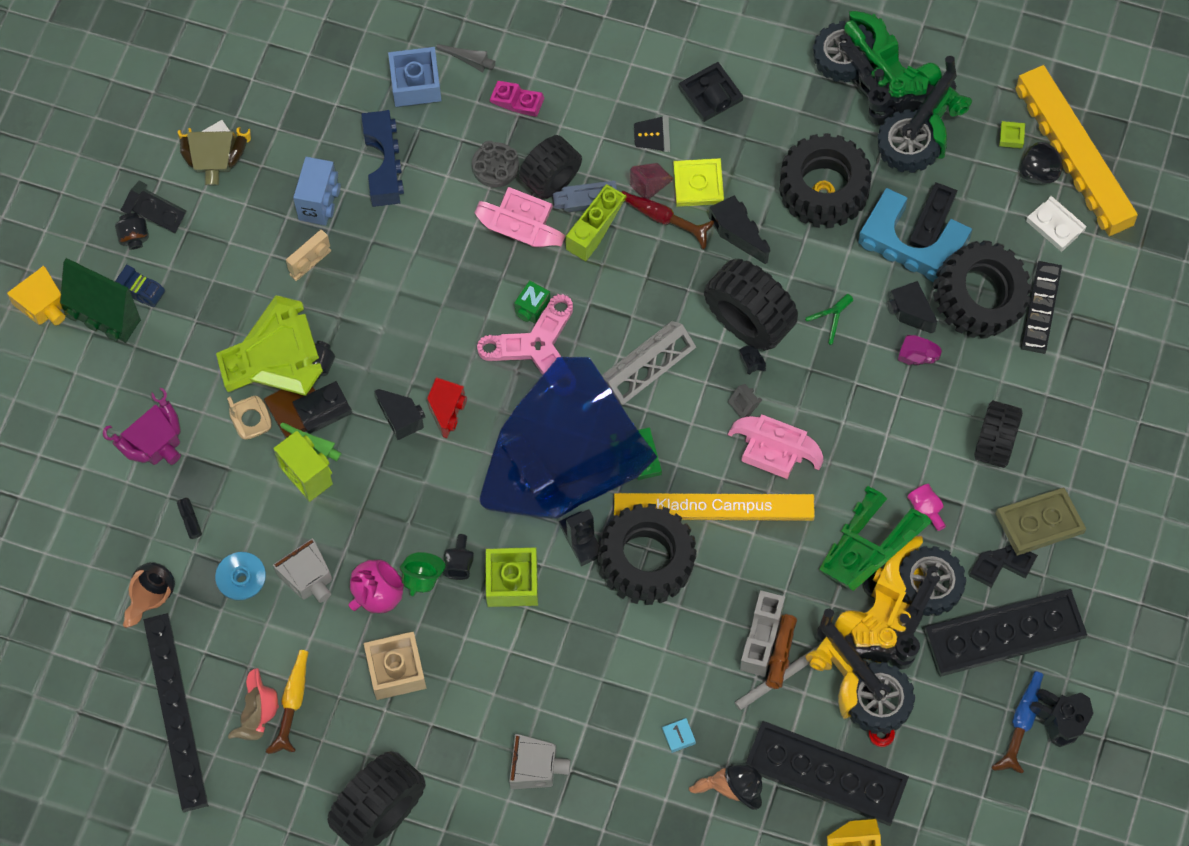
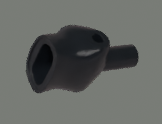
M465 534L457 536L456 548L446 550L444 575L450 579L466 580L470 577L474 553L466 549L467 536Z

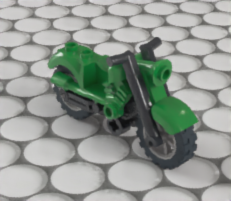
M849 11V21H839L838 24L831 23L828 25V28H823L820 31V35L816 36L815 44L813 45L814 62L817 64V69L819 72H823V76L828 79L829 77L833 78V81L839 82V80H844V82L853 80L858 88L868 97L869 120L875 125H881L878 134L879 154L881 153L882 160L887 162L890 168H897L899 172H904L905 170L909 171V173H914L916 170L920 169L922 171L928 165L934 164L935 158L943 159L947 149V132L941 117L948 107L951 116L963 115L969 110L972 103L970 97L960 95L955 91L957 87L954 81L957 77L955 58L953 56L945 58L946 72L943 76L939 66L935 63H926L917 68H912L911 66H908L907 69L904 68L899 62L897 39L893 34L890 35L884 21L881 18L878 19L875 14ZM836 43V45H837L839 48H835V47H831V46H833V45ZM828 53H832V54H836V55H835L833 58H831V57L828 55ZM875 112H884V115L881 116L879 113L875 114ZM898 133H901L903 137H895V136H896ZM927 139L926 145H922V141ZM892 143H902V144H901L899 147L896 148Z

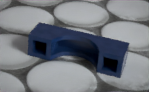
M389 110L361 113L365 144L378 149L384 155L381 166L368 175L372 207L401 204L400 195L404 194L403 181L398 180L397 174L402 173L400 159L396 160L395 153H399L398 139H393V133H397L396 119H391Z

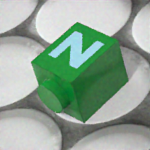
M529 280L514 302L516 315L525 322L530 321L536 324L550 302V291Z

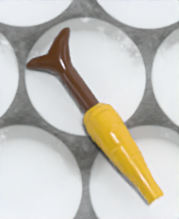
M299 650L296 663L282 696L281 702L285 710L279 734L275 741L266 749L265 752L268 754L276 753L283 749L288 752L296 751L290 743L289 733L294 712L300 708L303 701L308 651Z

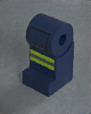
M127 264L115 280V282L129 288L134 300L150 307H155L165 293L162 285L135 271V268Z

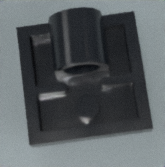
M719 62L679 82V89L703 122L743 101L742 93Z

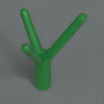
M846 294L832 308L805 318V321L808 322L831 313L835 314L828 344L832 345L840 313L853 302V297L850 294Z

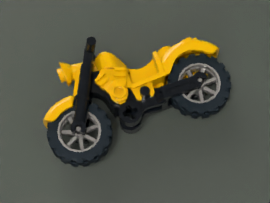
M922 536L914 537L886 562L884 568L880 567L873 578V581L877 582L872 593L875 603L868 612L845 611L840 614L835 625H833L834 611L829 608L824 611L820 626L815 634V639L822 643L817 650H813L805 656L809 665L819 671L831 670L832 662L844 676L838 695V705L843 719L850 717L854 724L857 722L860 725L859 728L864 731L866 729L871 730L873 734H878V732L887 734L891 730L899 729L907 721L913 710L915 702L913 684L909 683V677L905 673L902 674L899 670L908 669L919 652L920 643L914 636V633L923 615L930 616V614H935V616L942 615L945 611L946 613L949 612L953 606L958 604L965 590V569L963 566H960V560L956 556L950 555V551L946 549L944 551L940 550V547L937 546L932 548L924 546L918 550L923 543ZM938 569L942 570L946 575L939 576ZM949 580V588H945L938 582ZM935 588L941 591L943 595L935 596ZM866 660L875 661V663L867 665L868 662ZM889 660H890L891 663L893 664V667L888 666V661H889ZM890 687H892L895 692L890 693ZM861 697L866 699L868 705L864 706ZM898 697L897 707L886 699ZM885 705L893 712L883 715L882 706Z

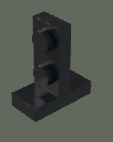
M139 180L130 190L121 211L128 215L133 211L176 233L187 211L146 190L147 184Z
M590 510L577 512L559 521V526L580 566L596 560L599 554V543L594 536V517Z

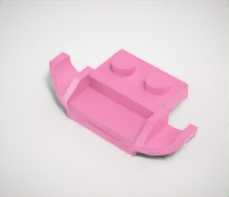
M508 187L500 207L479 201L475 210L476 216L490 231L503 234L532 247H546L550 245L561 247L565 239L563 233L545 225L553 207L551 203Z
M761 414L760 417L750 416L738 419L733 423L728 433L731 437L735 433L747 436L746 442L749 444L742 456V462L788 479L795 463H801L803 458L811 461L817 470H820L822 466V451L817 443L807 436L806 431Z

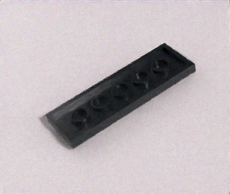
M1071 589L926 626L924 630L940 677L1087 637V632Z
M762 721L746 764L752 765L766 779L870 819H876L878 822L888 826L892 824L909 776L765 721Z

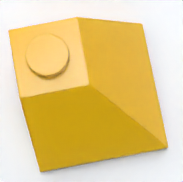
M877 820L849 821L827 836V846H881V835Z

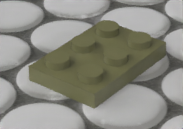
M1064 487L998 508L995 513L1017 556L1084 534L1086 531V527Z

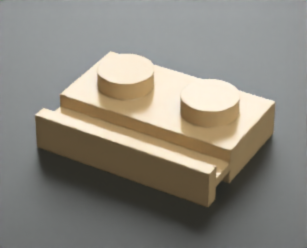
M322 229L286 259L288 271L290 272L289 275L295 281L299 280L331 252L328 235Z

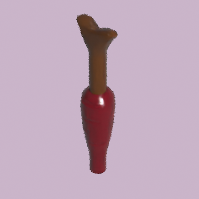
M625 191L621 192L626 195L624 202H627L660 224L667 225L671 223L692 233L700 242L701 248L703 250L706 248L707 231L712 228L713 220L702 225H695L674 215L673 210L666 205L632 195Z

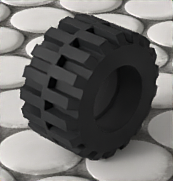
M554 135L539 143L528 154L520 168L519 178L539 198H550L553 196V193L562 191L561 189L573 180L581 166L582 156L562 136Z
M994 400L989 403L974 453L975 460L1002 468L1008 465L1023 415L1022 408Z

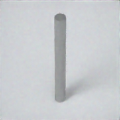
M818 646L809 651L808 653L812 652L813 650H817ZM808 653L789 665L785 671L783 681L809 664L805 657ZM765 681L734 703L738 710L741 711L773 688L768 687Z

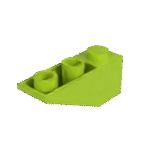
M606 184L566 235V250L587 261L603 239L626 199V195Z

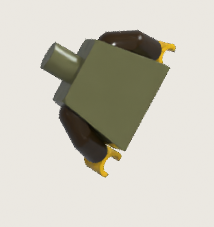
M241 127L237 128V137L233 131L192 132L191 128H188L189 132L183 135L181 130H178L180 154L189 167H192L196 172H205V185L207 186L219 185V172H230L231 167L235 166L242 156L246 144L251 140V130L248 129L247 133L242 134Z

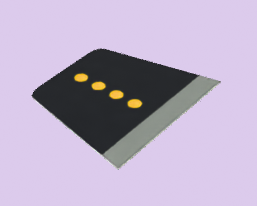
M668 115L636 122L634 124L635 146L670 152Z

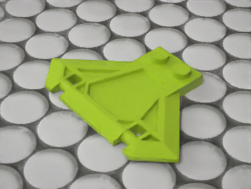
M275 295L242 343L216 353L224 386L228 392L256 382L297 394L307 395L323 370L320 363L313 364L319 356L306 314L298 315L299 312L304 310L301 301Z

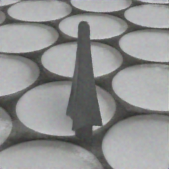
M441 44L436 46L438 50L462 60L482 73L485 67L489 69L495 67V60L487 57V51L460 49Z

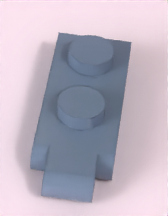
M616 181L563 187L561 192L553 193L554 208H564L565 212L586 210L606 184L617 190Z

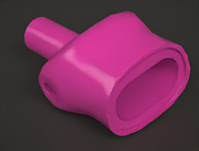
M925 484L915 489L907 496L915 510L927 515L931 519L937 531H941L946 527L938 514L944 505L941 499L933 492L930 484Z

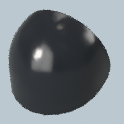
M1037 142L1030 147L1022 159L1020 175L1024 180L1031 183H1052L1062 173L1061 156L1050 144Z

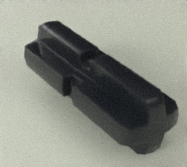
M186 497L178 500L177 506L184 520L189 538L196 539L200 537L202 532L190 499Z

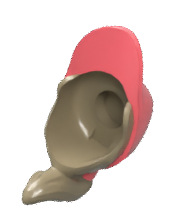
M258 668L251 670L247 676L248 693L245 696L246 705L241 714V727L232 730L228 735V739H260L264 734L265 724L275 716L279 708L277 692L273 688L263 685Z

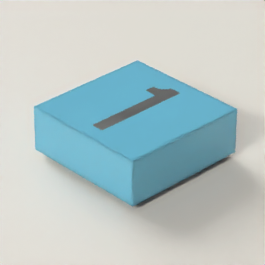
M686 718L662 727L671 753L696 744Z

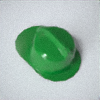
M416 552L406 557L400 566V571L402 572L403 586L410 590L412 597L418 592H430L434 588L437 579L445 569L444 561L436 555L425 552Z

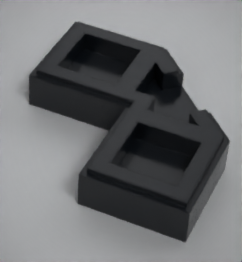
M1012 545L994 551L982 552L969 577L992 588L1002 568H1005L1026 579L1038 555L1027 552L1017 556Z

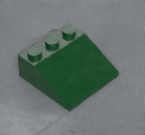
M68 258L64 260L60 304L64 315L72 321L79 320L83 322L86 327L93 331L100 330L113 341L120 340L126 343L141 321L129 288Z

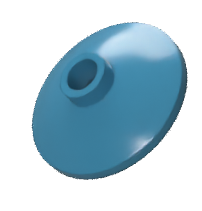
M236 552L228 555L220 562L216 569L215 580L218 589L226 597L233 600H246L255 596L262 589L266 580V571L261 560L255 555L247 552ZM240 576L246 577L244 582L237 581Z

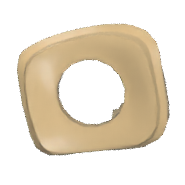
M251 396L236 403H233L231 397L227 398L230 406V418L242 439L246 440L257 437L271 429L272 423L269 411L260 397ZM248 410H256L261 415V419L257 425L249 427L242 422V415Z

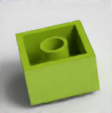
M295 431L273 449L279 468L304 497L311 502L333 485L330 476L333 473L328 467L330 463L324 454H317L313 449L315 446L307 435L302 437L298 431Z
M536 548L486 549V600L488 607L538 606V561Z

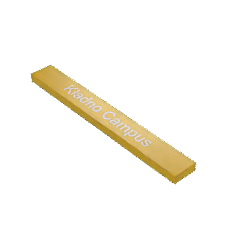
M614 493V516H619L620 511L625 508H629L632 511L633 506L637 504H642L643 508H647L648 504H656L657 509L662 510L663 506L669 508L671 515L674 516L677 513L682 517V520L814 521V494Z

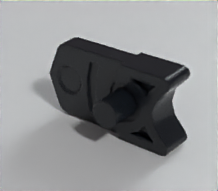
M749 345L739 349V354L747 374L750 375L756 370L766 371V363L758 349Z

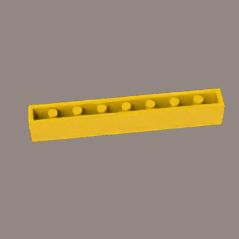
M1042 65L1019 75L1016 86L1017 95L1026 102L1028 112L1039 123L1042 135L1047 136L1050 145L1060 154L1063 169L1072 176L1076 190L1082 192L1088 209L1093 211L1097 217L1099 227L1105 230L1110 237L1134 226L1138 216L1137 212L1046 67Z

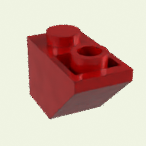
M436 377L427 397L428 406L442 436L448 438L450 431L454 432L458 423L457 414L459 410L464 409L467 396H465L464 386Z

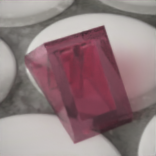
M658 163L633 166L630 169V186L641 197L646 199L653 197L673 180V177Z

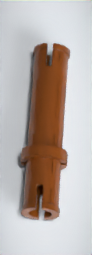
M784 614V616H781L774 653L769 659L770 670L766 685L773 689L782 688L784 674L789 667L788 657L797 623V618L793 615Z

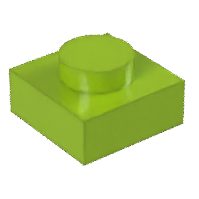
M1002 121L999 146L1023 149L1025 123Z

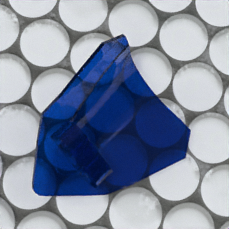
M557 357L518 404L500 430L481 491L480 503L485 509L491 511L558 519L581 504L637 478L657 456L634 426L590 357Z

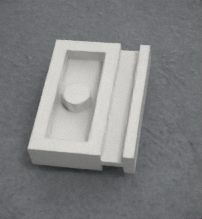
M1052 196L1032 212L1026 221L1061 252L1086 229V225Z

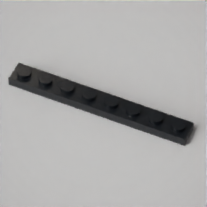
M166 613L143 619L181 809L184 813L208 807L170 616Z

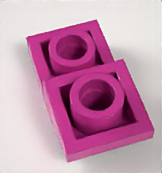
M497 81L490 102L520 114L537 117L545 97L541 92L523 90L519 84Z

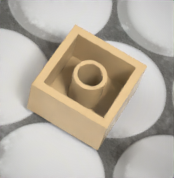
M414 631L364 643L376 700L427 689Z

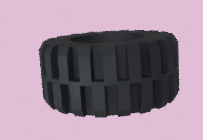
M824 133L823 136L818 137V134L810 135L809 140L805 138L799 140L797 147L795 145L788 150V155L784 156L782 161L779 191L780 196L783 197L782 202L786 208L790 207L789 213L793 217L799 216L801 222L805 224L811 222L813 227L820 228V225H826V228H833L836 223H839L840 226L846 224L848 218L853 220L858 216L859 211H862L866 206L872 179L869 159L865 158V153L861 148L856 149V143L851 140L847 142L840 135L831 137V134ZM826 168L840 173L848 184L839 191L821 193L810 188L803 178L813 170Z
M983 240L981 243L975 241L961 247L943 262V265L938 268L936 273L938 278L934 280L933 288L937 289V292L933 296L934 301L939 302L940 306L937 307L939 313H944L946 316L944 321L949 326L951 324L955 325V331L961 334L966 331L968 337L975 338L979 335L980 338H988L991 335L996 336L1023 317L1026 313V307L1029 306L1031 301L1030 296L1027 295L1032 292V285L1027 282L1030 275L1022 267L1025 264L1021 259L1017 260L1014 257L1016 253L1011 249L1008 251L1004 250V245L996 243L992 246L991 241ZM968 271L982 272L993 280L999 295L996 309L984 308L970 297L966 288Z
M743 259L729 260L706 284L704 296L706 303L710 306L709 309L716 315L717 320L725 325L729 332L731 331L735 334V337L740 340L742 339L749 346H754L759 350L775 348L797 323L798 310L796 309L795 302L791 300V296L782 288L783 286L776 282L768 272H764L761 267L753 265L750 261H743Z
M637 504L633 506L632 511L629 508L621 510L619 516L615 515L610 520L609 525L605 527L597 558L598 565L601 567L600 574L602 579H608L607 586L610 590L616 588L618 590L617 596L622 599L625 596L632 598L631 603L638 604L639 600L645 601V605H653L654 600L662 603L667 601L669 595L671 597L676 596L680 589L684 588L688 582L697 554V550L694 548L696 545L695 537L693 535L690 536L691 528L689 525L681 523L682 517L677 513L674 516L671 515L669 508L663 506L662 510L657 509L656 504H648L647 508H643L642 504ZM638 537L655 539L668 551L670 562L668 566L658 571L648 572L640 570L627 560L623 551L624 546L630 540Z
M391 751L385 752L384 755H379L374 761L368 763L363 770H360L356 777L339 794L338 799L333 803L331 811L328 813L329 827L349 846L379 845L382 840L399 827L402 821L411 813L413 807L419 802L418 800L423 795V790L426 787L424 776L397 752Z

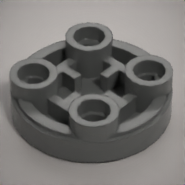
M485 141L482 147L475 152L472 159V170L475 178L488 187H502L511 183L519 172L517 151L504 143Z

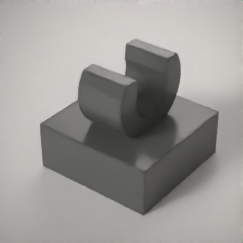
M746 384L738 386L728 401L741 418L750 417L762 401L761 398L757 399L753 394L754 389L748 388Z

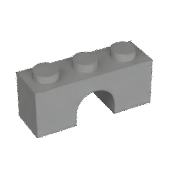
M760 590L749 637H747L741 659L740 671L765 677L784 608L785 596Z

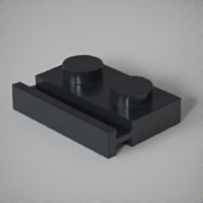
M337 381L292 402L308 434L353 414Z

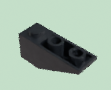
M734 195L710 206L709 219L714 221L713 226L721 238L762 263H768L769 253L771 252L770 247L765 239L762 240L758 234L759 229L756 223L748 218V212L743 202H739Z

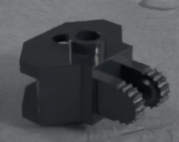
M1039 689L1036 696L1049 705L1051 709L1037 701L1032 702L1030 706L1032 712L1044 719L1043 724L1048 727L1050 740L1058 747L1074 743L1084 733L1094 714L1090 698L1083 693L1068 697L1062 694L1058 697L1046 689Z

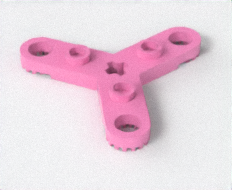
M564 294L553 296L531 333L501 334L499 336L486 335L480 338L481 340L477 344L479 356L486 361L532 359L557 395H571L576 389L575 376L554 347V343L573 312L571 298ZM561 302L568 306L564 312H557L554 308L557 303ZM537 341H539L541 345H545L541 346V350H536V348L534 347ZM491 343L496 346V349L493 353L484 352L483 347ZM560 379H568L571 382L569 387H566V389L560 388L557 385Z

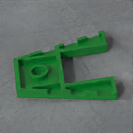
M867 486L864 490L867 493L862 503L857 502L853 509L855 513L849 525H844L841 530L843 533L838 545L833 544L819 570L825 576L854 591L932 522L927 515L911 508L881 546L866 540L858 534L887 500L883 493Z

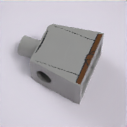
M313 538L273 564L276 575L301 599L304 600L313 594L318 602L322 603L331 596V592L326 585L332 581V577Z
M515 734L509 781L510 788L553 786L554 774L569 775L571 759L556 758L557 750L555 744Z

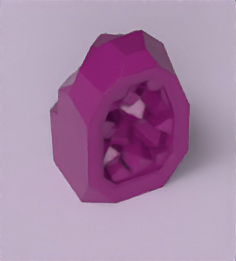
M907 335L901 347L898 361L908 365L933 364L940 359L942 350L937 344L916 335Z

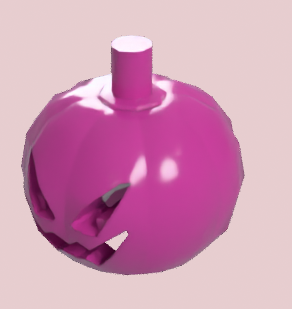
M367 560L359 564L351 573L350 590L355 599L349 603V607L356 611L362 606L367 611L377 614L387 613L394 609L403 596V583L398 572L383 560Z

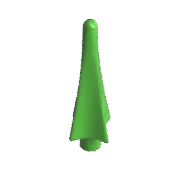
M281 423V428L290 434L298 431L302 437L307 435L315 446L313 449L317 454L323 453L327 459L331 458L336 462L341 457L342 453L335 450L334 442L305 433L286 423Z

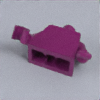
M159 388L163 394L159 400L151 392V399L159 402L160 406L158 407L155 404L123 431L120 436L113 434L111 437L107 436V430L112 428L111 425L103 429V437L109 441L113 440V445L129 460L142 463L150 462L155 465L164 458L170 465H173L181 457V454L175 449L180 444L178 438L181 432L179 418L171 403L165 400L167 393L163 388Z

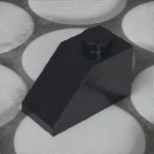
M918 281L891 290L887 304L891 314H895L899 322L928 333L936 331L938 321Z
M381 389L374 391L376 401L397 440L424 428L423 419L426 418L420 405L415 406L412 398Z

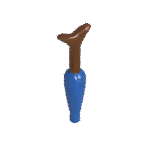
M1034 672L1032 680L1015 711L1012 720L1015 730L1008 751L1000 761L991 767L994 771L1012 768L1018 773L1024 772L1017 760V754L1024 733L1032 728L1036 714L1030 710L1032 702H1038L1039 699L1036 695L1044 676L1040 672Z

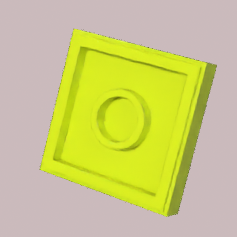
M721 158L674 161L676 207L714 205L724 200Z

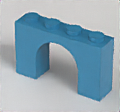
M886 188L860 231L858 243L866 250L875 251L883 255L885 259L892 262L896 261L904 265L909 271L923 274L927 279L934 282L938 278L936 276L937 270L943 265V262L958 249L967 246L972 228L950 219L942 235L933 245L926 248L907 246L899 240L894 228L906 210L908 198Z

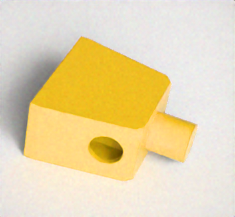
M44 266L7 292L11 303L38 325L43 324L48 319L54 325H59L65 319V315L61 311V293Z

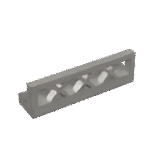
M671 321L600 376L598 380L602 386L612 391L619 404L624 405L694 350L696 345L683 324ZM682 336L687 346L681 351H674L675 341ZM660 352H668L666 362L661 366L655 365L657 355ZM643 366L649 367L647 377L644 380H638V370ZM623 381H630L629 391L622 396L617 386Z

